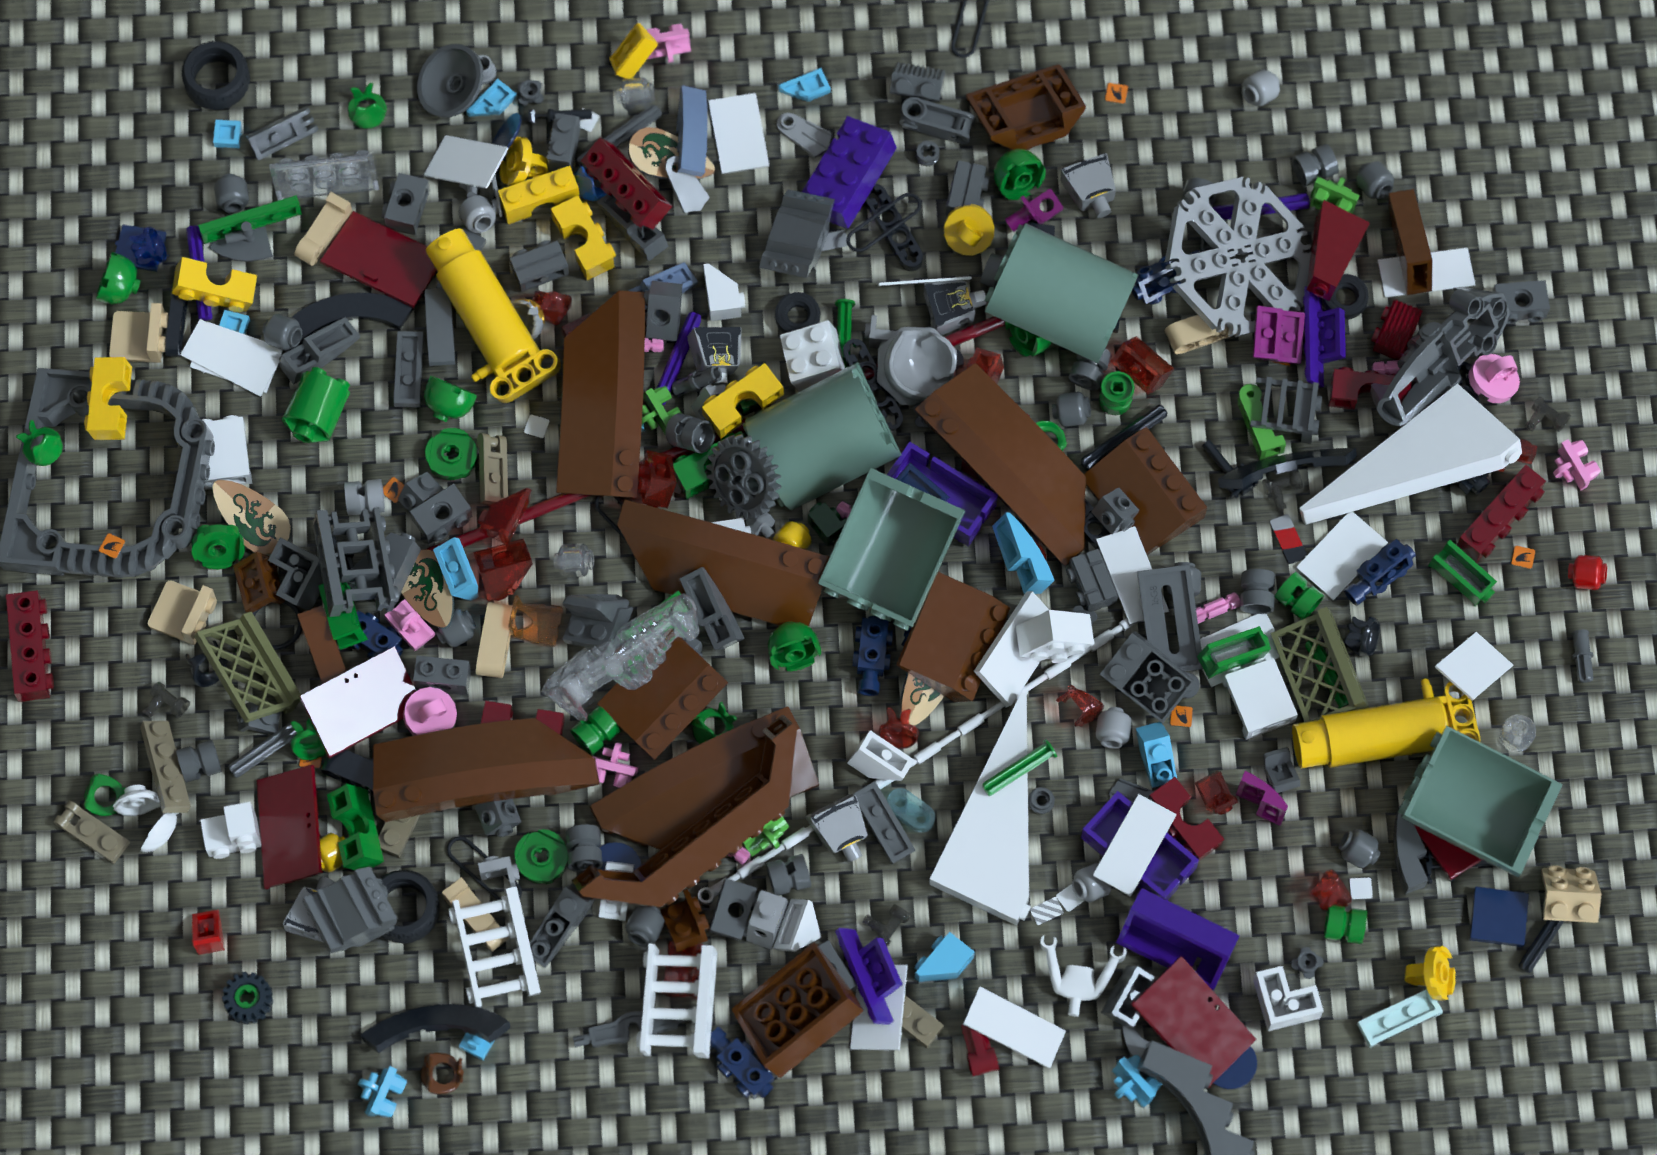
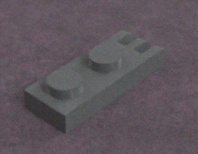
M303 107L247 135L246 137L256 158L261 160L318 131L316 124L306 127L314 122L312 115L302 119V117L310 113L309 107Z

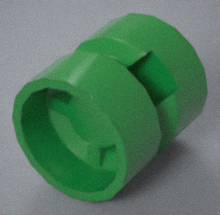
M1120 371L1111 372L1102 380L1099 395V404L1103 411L1116 416L1122 415L1129 410L1135 389L1132 378L1125 372Z
M1295 572L1279 588L1275 598L1285 607L1291 606V612L1300 620L1308 618L1318 607L1324 595L1314 586L1308 587V581L1298 572ZM1298 591L1301 592V595L1295 599V594Z
M597 706L587 715L586 722L581 720L570 729L572 736L578 744L591 756L604 746V740H612L621 731L617 723L601 706Z
M1329 904L1325 920L1324 939L1339 940L1344 936L1347 942L1362 945L1366 929L1367 910L1351 908L1349 912H1346L1345 907Z

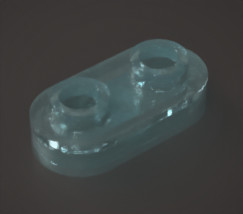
M897 788L890 792L887 802L899 820L917 832H927L933 827L935 813L930 806L906 789ZM901 800L905 803V806L899 808L895 803ZM919 816H924L926 822L919 823L916 819Z

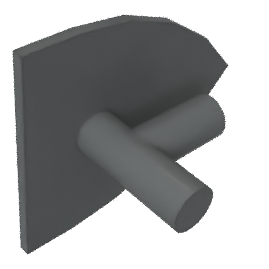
M249 222L242 223V230L225 234L224 239L212 242L209 248L220 256L234 261L250 262L273 257L265 226L252 230Z

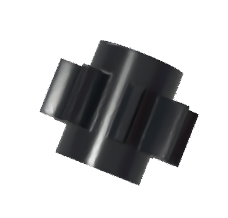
M1489 473L1462 480L1458 486L1466 494L1474 492L1478 495L1490 484V481L1487 479Z

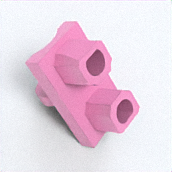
M681 24L671 25L669 32L660 33L659 29L656 28L647 29L658 43V46L648 59L667 56L668 63L674 62L673 55L691 52L688 28L684 29Z
M1568 439L1561 443L1562 447L1557 451L1560 457L1555 460L1558 468L1553 474L1555 478L1564 476L1567 483L1574 480L1581 491L1587 488L1590 481L1599 475L1600 468L1594 460L1583 465L1580 458L1588 453L1587 446L1583 440L1570 443Z
M405 599L392 611L384 615V618L414 651L435 636V632Z
M616 742L614 749L604 747L602 755L611 757V760L592 756L596 759L599 782L604 783L607 770L616 772L613 784L616 787L624 786L632 781L633 776L637 775L639 767L618 762L619 759L628 761L630 757L629 753L621 752V743Z

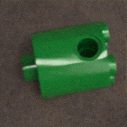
M312 367L311 371H306L302 374L298 388L294 392L284 413L283 423L290 429L296 439L304 443L330 441L345 402L350 396V391L348 390L350 384L343 379H334L327 376L326 371L321 368Z

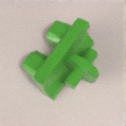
M1318 177L1310 195L1312 198L1310 205L1319 210L1323 201L1326 200L1353 214L1360 195L1351 192L1352 189L1344 186L1346 179L1343 177L1340 178L1338 183L1331 180L1326 181Z
M666 386L655 390L651 388L645 391L643 399L647 406L643 405L642 415L644 416L642 417V424L647 422L651 430L656 429L659 425L664 435H666V427L670 418L675 414H682L678 407L666 412L662 406L663 403L672 398Z
M783 816L777 821L772 822L771 820L763 826L764 830L757 837H749L743 842L744 847L750 852L752 857L761 850L766 849L769 845L776 850L780 847L777 839L789 828Z

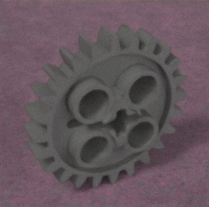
M742 434L725 438L718 442V446L712 448L714 454L708 456L712 463L706 465V468L712 471V474L706 477L713 480V484L709 488L716 489L717 492L714 498L720 497L722 499L721 507L728 505V513L735 511L737 518L743 515L745 519L757 518L769 512V508L776 505L774 500L780 497L776 490L782 488L780 484L776 483V480L781 478V475L775 474L774 470L779 466L776 464L772 465L771 461L774 455H766L767 446L760 449L759 440L752 442L751 436L744 438Z

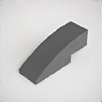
M606 194L597 201L599 207L616 228L648 261L668 247L664 234L657 227L651 229L646 226L642 228L637 226L630 219L632 215L616 205L615 201L617 199L613 195Z
M443 288L425 289L429 366L455 364L452 303Z
M344 317L304 338L303 344L282 354L278 366L294 385L301 380L304 372L311 371L312 367H324L359 340L360 335L347 318Z
M704 567L680 578L699 625L705 627L714 650H723L745 639L728 604Z
M1397 810L1393 832V849L1398 877L1406 895L1425 887L1428 882V878L1420 863V860L1425 857L1427 851L1414 824L1402 819L1401 814Z

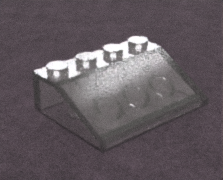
M361 150L355 154L344 155L342 153H334L327 157L308 156L305 159L299 160L285 158L279 162L269 164L278 200L297 195V198L325 196L329 195L330 192L344 194L379 190L375 152Z

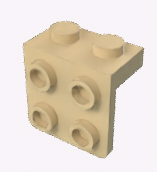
M151 303L150 312L117 311L113 314L110 357H125L127 361L161 363L166 341L164 328L168 326V313L164 312L162 303Z
M167 581L148 620V626L153 630L195 645L197 641L194 635L198 631L205 630L206 620L209 614L213 613L217 604L213 589L203 585L201 590L198 591L174 581Z
M1555 865L1549 868H1542L1541 875L1545 887L1544 920L1598 923L1601 890L1595 871L1586 867L1564 869L1561 866Z

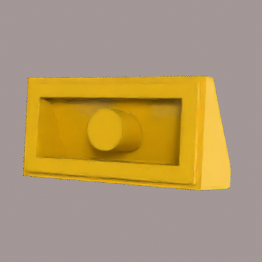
M638 22L609 59L616 75L628 80L634 77L658 46L657 41Z

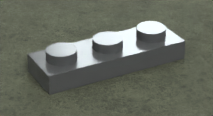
M397 331L394 407H420L423 332Z
M875 781L852 794L856 795L861 813L891 865L916 851Z

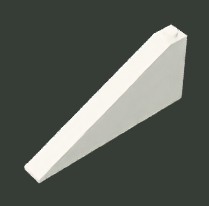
M1457 383L1301 506L1302 521L1307 525L1503 469L1509 463H1514L1522 454L1520 439Z
M1021 692L930 877L931 886L1016 926L1020 919L1025 921L1031 908L1030 905H1027L1029 900L1027 773L992 796L986 794L982 784L1027 755V694Z

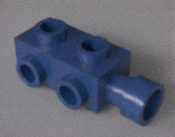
M1195 250V251H1193V252H1191V253H1189V254H1187V255H1191V254H1195V253H1200V252H1199L1198 250ZM1163 256L1159 262L1151 266L1142 267L1137 271L1138 277L1132 289V294L1136 300L1154 305L1163 300V295L1169 292L1177 293L1172 286L1181 284V282L1170 283V279L1176 277L1177 273L1174 269L1166 270V266L1174 261L1165 262L1166 256Z
M1397 539L1385 545L1378 554L1370 560L1363 562L1360 568L1356 570L1359 582L1356 584L1352 583L1344 589L1345 595L1355 606H1358L1369 593L1375 596L1378 593L1385 592L1390 583L1398 577L1405 576L1407 570L1414 565L1412 559L1416 557L1415 552L1408 544L1403 545ZM1399 566L1402 567L1400 570H1396V569H1395V568H1397V567H1399ZM1377 582H1382L1379 586L1375 585Z
M358 610V619L360 624L366 627L363 632L368 640L350 647L356 651L359 648L368 652V659L395 646L400 657L403 648H401L402 638L399 633L390 626L385 628L379 624V620L371 613L366 612L364 614ZM381 638L388 641L385 645H381L378 642Z
M877 616L862 618V627L856 626L855 642H860L859 651H854L852 666L858 667L857 674L862 675V680L859 681L858 693L864 696H877L879 694L880 683L878 682V676L883 677L884 670H889L891 654H886V645L892 646L893 630L888 629L889 621ZM870 631H877L879 633L872 634ZM867 655H877V657L875 659H870Z
M717 1027L711 1032L710 1049H715L719 1053L717 1056V1061L720 1063L717 1066L718 1070L726 1078L732 1076L738 1082L735 1087L745 1098L749 1095L753 1099L758 1095L764 1098L774 1088L771 1085L774 1081L773 1073L753 1056L755 1050L745 1040L741 1043L736 1038L731 1043L726 1038L727 1034L721 1027ZM733 1053H739L741 1055V1059L739 1061H733L731 1059V1055ZM757 1072L760 1075L759 1080H751L750 1074Z

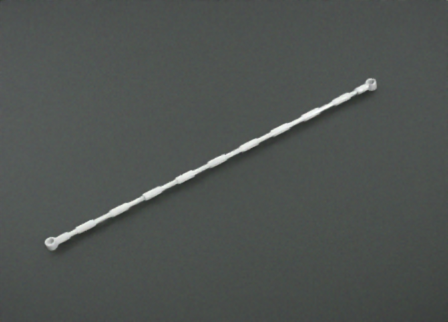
M1126 617L1112 630L1108 629L1094 638V645L1084 649V653L1071 655L1067 658V661L1055 663L1046 669L1044 674L1025 685L1021 692L1028 694V691L1043 681L1052 679L1069 668L1071 663L1088 652L1095 651L1112 640L1114 635L1122 630L1126 631L1136 623L1130 625ZM1021 692L1019 693V695L1017 696V698L1015 699V701H1014L1013 703H1015V702L1018 700V698H1019ZM999 702L984 713H978L958 726L957 730L939 742L935 741L915 754L910 768L917 763L921 764L941 751V748L960 735L964 736L984 723L986 718L1003 707L1007 708L1009 706ZM885 779L875 780L880 790L888 784H890L891 782L895 781ZM810 825L806 828L802 827L782 840L777 850L772 849L763 856L756 857L739 868L737 873L727 879L737 881L740 878L747 877L764 866V862L784 849L788 850L807 838L809 833L814 831ZM724 879L710 888L704 887L700 889L698 900L702 905H710L714 901V897L720 893ZM707 892L711 895V898L703 900L701 895Z

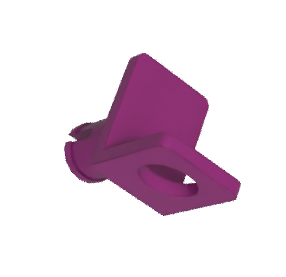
M1048 189L1030 202L1024 195L1021 196L1024 207L1008 218L1006 217L1005 221L1011 230L1015 232L1019 224L1023 226L1030 220H1036L1039 224H1043L1064 208L1052 189ZM1044 199H1051L1054 202V207L1050 212H1043L1040 209V204Z

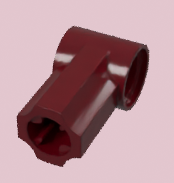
M962 1024L961 1030L968 1052L966 1056L971 1076L974 1077L998 1071L999 1066L996 1053L990 1045L989 1038Z

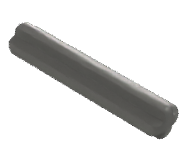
M291 722L232 762L228 767L233 776L236 778L240 777L290 742L297 734L291 726Z

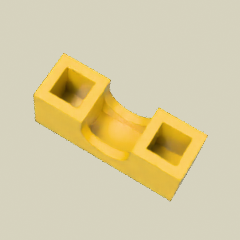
M567 166L500 189L498 194L508 224L532 217L533 209L541 204L554 203L557 206L577 195L579 196V187L571 167Z
M577 195L551 208L552 220L563 239L572 235H581L587 239L583 246L574 250L575 260L587 281L614 268L613 258L616 257L615 251L610 243L606 244L602 238L604 236L603 230L598 222L594 224L590 217L592 216V211L587 202L582 203Z
M185 257L180 259L176 265L171 294L178 295L183 300L195 299L203 301L208 306L215 307L219 305L227 307L230 311L237 313L246 312L253 304L257 275L232 269L226 277L224 285H215L207 278V263Z
M95 357L94 367L90 368L92 386L91 391H88L87 394L89 414L85 416L84 425L86 431L89 432L94 440H125L127 414L120 405H108L109 399L113 394L120 391H130L132 366L125 357Z
M765 363L760 367H752L747 371L743 379L732 381L725 387L724 392L718 396L712 395L703 403L702 415L713 424L715 432L720 439L742 425L741 415L735 408L741 400L752 399L762 409H765L784 395L782 384Z

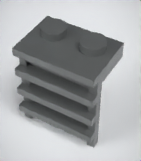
M1256 377V384L1266 385L1262 420H1251L1250 427L1302 433L1301 443L1311 444L1312 435H1318L1319 420H1314L1315 411H1321L1322 396H1317L1319 383L1309 384L1303 383L1300 380L1292 382L1288 381V379L1275 380L1272 377H1267V379ZM1271 386L1281 387L1277 423L1267 422ZM1287 388L1297 389L1293 425L1282 424Z

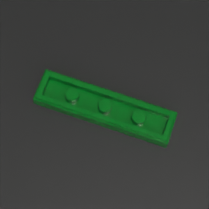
M297 195L198 226L203 242L207 244L224 239L225 234L242 230L241 225L244 222H249L253 230L299 216L302 212Z

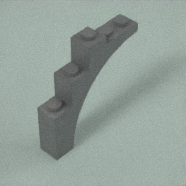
M1155 1041L1147 1043L1137 1070L1156 1079L1171 1091L1184 1106L1197 1128L1204 1149V1155H1254L1255 1150L1252 1149L1254 1141L1224 1129L1229 1127L1234 1112L1231 1111L1233 1103L1203 1091L1208 1089L1212 1081L1213 1074H1210L1212 1065Z

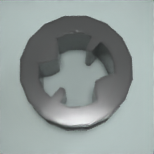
M932 141L920 143L917 147V161L927 167L936 164L939 159V147ZM924 150H925L926 152H929L930 150H932V157L929 156V155H927L926 157H924V156H923Z

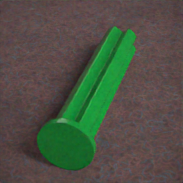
M838 299L835 301V306L838 307L837 334L841 351H843L846 342L851 340L852 307L855 306V301L850 299ZM843 357L845 368H847L848 365Z
M1307 641L1305 645L1308 653H1310V650L1314 644L1309 641ZM1318 645L1313 659L1325 663L1328 655L1324 648ZM1315 664L1318 671L1321 672L1323 667ZM1327 669L1323 679L1326 684L1334 687L1338 674ZM1337 692L1334 699L1339 706L1338 709L1349 705L1347 697Z
M1047 739L1043 740L1044 744L983 782L982 787L986 794L992 796L1049 758L1053 757L1055 759L1057 754Z

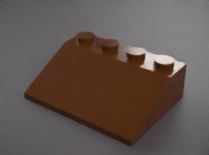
M1147 426L1123 441L1084 474L1087 478L1086 486L1098 502L1106 494L1120 488L1139 509V512L1133 518L1135 523L1131 527H1136L1146 555L1205 518L1207 506Z
M938 572L918 617L910 630L896 665L953 702L973 701L981 679L974 670L1003 628L1010 607L990 594Z
M670 627L597 705L601 706L655 760L728 682Z
M815 942L731 1009L764 1067L779 1078L783 1077L864 1011L851 989Z

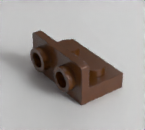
M259 552L253 553L233 566L244 609L246 612L252 611V613L270 602L280 605L285 602V599L276 595L281 586L277 565L268 561L270 556Z
M688 889L682 890L685 901L660 910L677 952L708 941L705 930L709 929L708 922L704 913L699 915L698 912H701L699 901L696 896L691 897Z

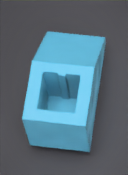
M1156 722L1136 728L1140 754L1151 787L1164 785L1173 777L1177 778L1170 736L1163 724Z
M951 932L945 938L940 936L931 948L934 951L928 958L923 956L914 968L917 970L915 972V979L918 982L957 979L973 960L975 951Z

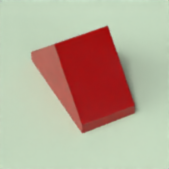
M219 909L192 914V941L198 955L225 950Z

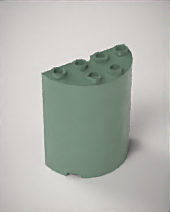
M1027 223L1024 226L1019 224L994 278L995 281H998L996 288L990 287L984 301L988 302L985 312L1098 363L1125 307L1138 274Z
M858 362L746 418L745 423H743V428L746 434L752 437V442L759 440V448L767 446L766 455H774L771 463L772 465L776 464L779 466L774 471L775 474L781 475V478L777 479L776 483L782 486V488L776 490L780 495L777 501L781 507L786 506L791 511L868 473L870 468L876 469L902 456Z
M870 468L818 584L825 587V593L836 598L842 594L848 597L847 603L866 611L870 607L872 608L871 614L890 622L894 618V625L908 630L909 626L913 627L965 510Z
M1446 726L1442 734L1436 732L1430 744L1433 750L1430 755L1426 754L1422 762L1419 763L1413 775L1414 780L1408 786L1402 798L1404 801L1398 813L1401 814L1402 819L1519 877L1563 784Z

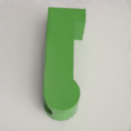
M1246 384L1240 389L1238 406L1259 460L1284 453L1286 442L1283 435L1275 437L1271 429L1250 427L1251 420H1262V393L1258 386Z

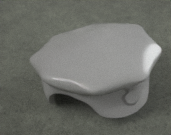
M902 327L878 348L877 382L900 405L922 403L935 390L956 377L957 350L935 328Z

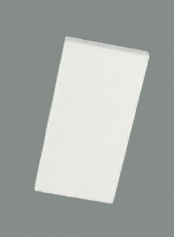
M1033 591L1025 593L974 670L976 675L1005 706L1013 704L1040 662L1032 661L1030 657H1020L1016 632L1017 625L1049 610Z

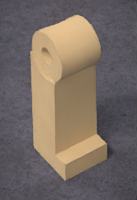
M330 192L326 198L325 206L305 237L297 245L295 256L311 266L314 265L323 256L352 213L351 203Z
M462 877L442 892L444 900L451 908H453L452 902L454 900L459 901L460 909L482 904ZM490 913L463 919L474 933L500 927ZM508 937L483 943L493 952L506 942Z

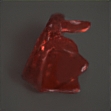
M536 290L532 298L533 301L541 306L540 309L543 310L545 321L547 320L554 325H558L572 306L571 296L562 295L557 292L547 293Z
M1069 685L1067 692L1056 699V702L1063 701L1065 703L1071 697L1083 711L1075 722V727H1082L1086 723L1093 721L1097 714L1104 709L1102 702L1073 685Z
M888 707L886 711L889 720L879 727V736L897 749L913 746L917 742L920 732L916 726L909 724L911 709L904 710L899 719L896 717L893 709Z
M1332 869L1323 873L1319 883L1311 891V895L1319 898L1322 910H1327L1328 906L1332 907L1333 905L1347 908L1352 903V896L1338 874Z

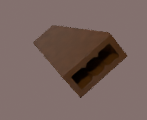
M1411 189L1389 193V213L1407 295L1430 292L1432 291L1433 259L1415 191Z
M323 606L297 614L322 684L346 672L336 641L332 637Z

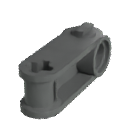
M909 97L902 105L899 123L902 128L958 144H968L971 139L969 136L971 127L976 123V117L965 111L917 97ZM911 111H915L919 115L914 117L910 116L908 113Z

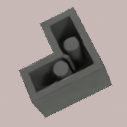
M280 537L268 561L288 571L276 595L307 611L311 610L320 595L318 585L323 584L319 557Z

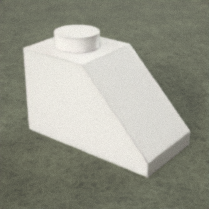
M704 264L710 320L716 321L741 317V308H745L744 292L739 293L736 282L710 264Z
M869 731L857 745L847 764L868 778L902 781L914 759L872 731Z

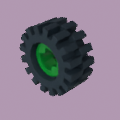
M242 972L243 975L241 976L236 974L234 975L235 979L232 981L229 979L227 981L228 986L223 989L224 996H222L224 1007L230 1017H233L237 1022L242 1021L244 1024H249L252 1021L253 1024L258 1023L257 1019L261 1018L263 1020L266 1017V1012L270 1013L271 1011L270 1006L271 1004L273 1005L272 990L268 982L261 975L259 977L254 972L251 974ZM244 992L255 994V999L252 1003L248 1004L247 1001L243 1003L240 1001V997Z

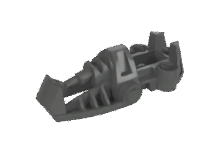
M1464 287L1453 288L1454 293L1450 298L1449 305L1454 312L1441 324L1437 322L1425 324L1408 341V350L1398 360L1399 370L1390 385L1377 383L1371 385V398L1379 415L1385 421L1396 426L1408 423L1460 382L1461 376L1457 366H1460L1469 356L1477 357L1480 353L1484 355L1493 353L1510 315L1504 293ZM1412 380L1416 381L1401 404L1398 394Z

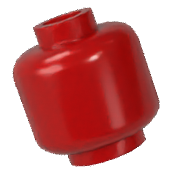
M1578 555L1574 563H1569L1568 579H1573V584L1578 589L1598 590L1602 584H1606L1607 563H1603L1602 558L1599 556Z

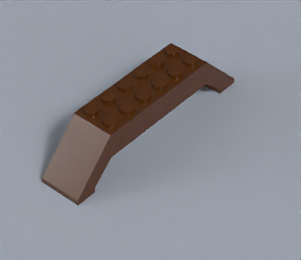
M782 714L764 728L762 732L766 737L760 772L636 870L630 872L596 869L591 864L571 880L582 896L662 907L664 904L670 905L679 897L678 893L683 889L695 886L700 881L702 874L706 871L711 872L719 867L722 863L721 859L728 854L733 855L738 852L743 846L742 843L749 837L755 838L764 830L763 826L768 822L780 819L785 814L784 810L789 807L797 734L796 726Z

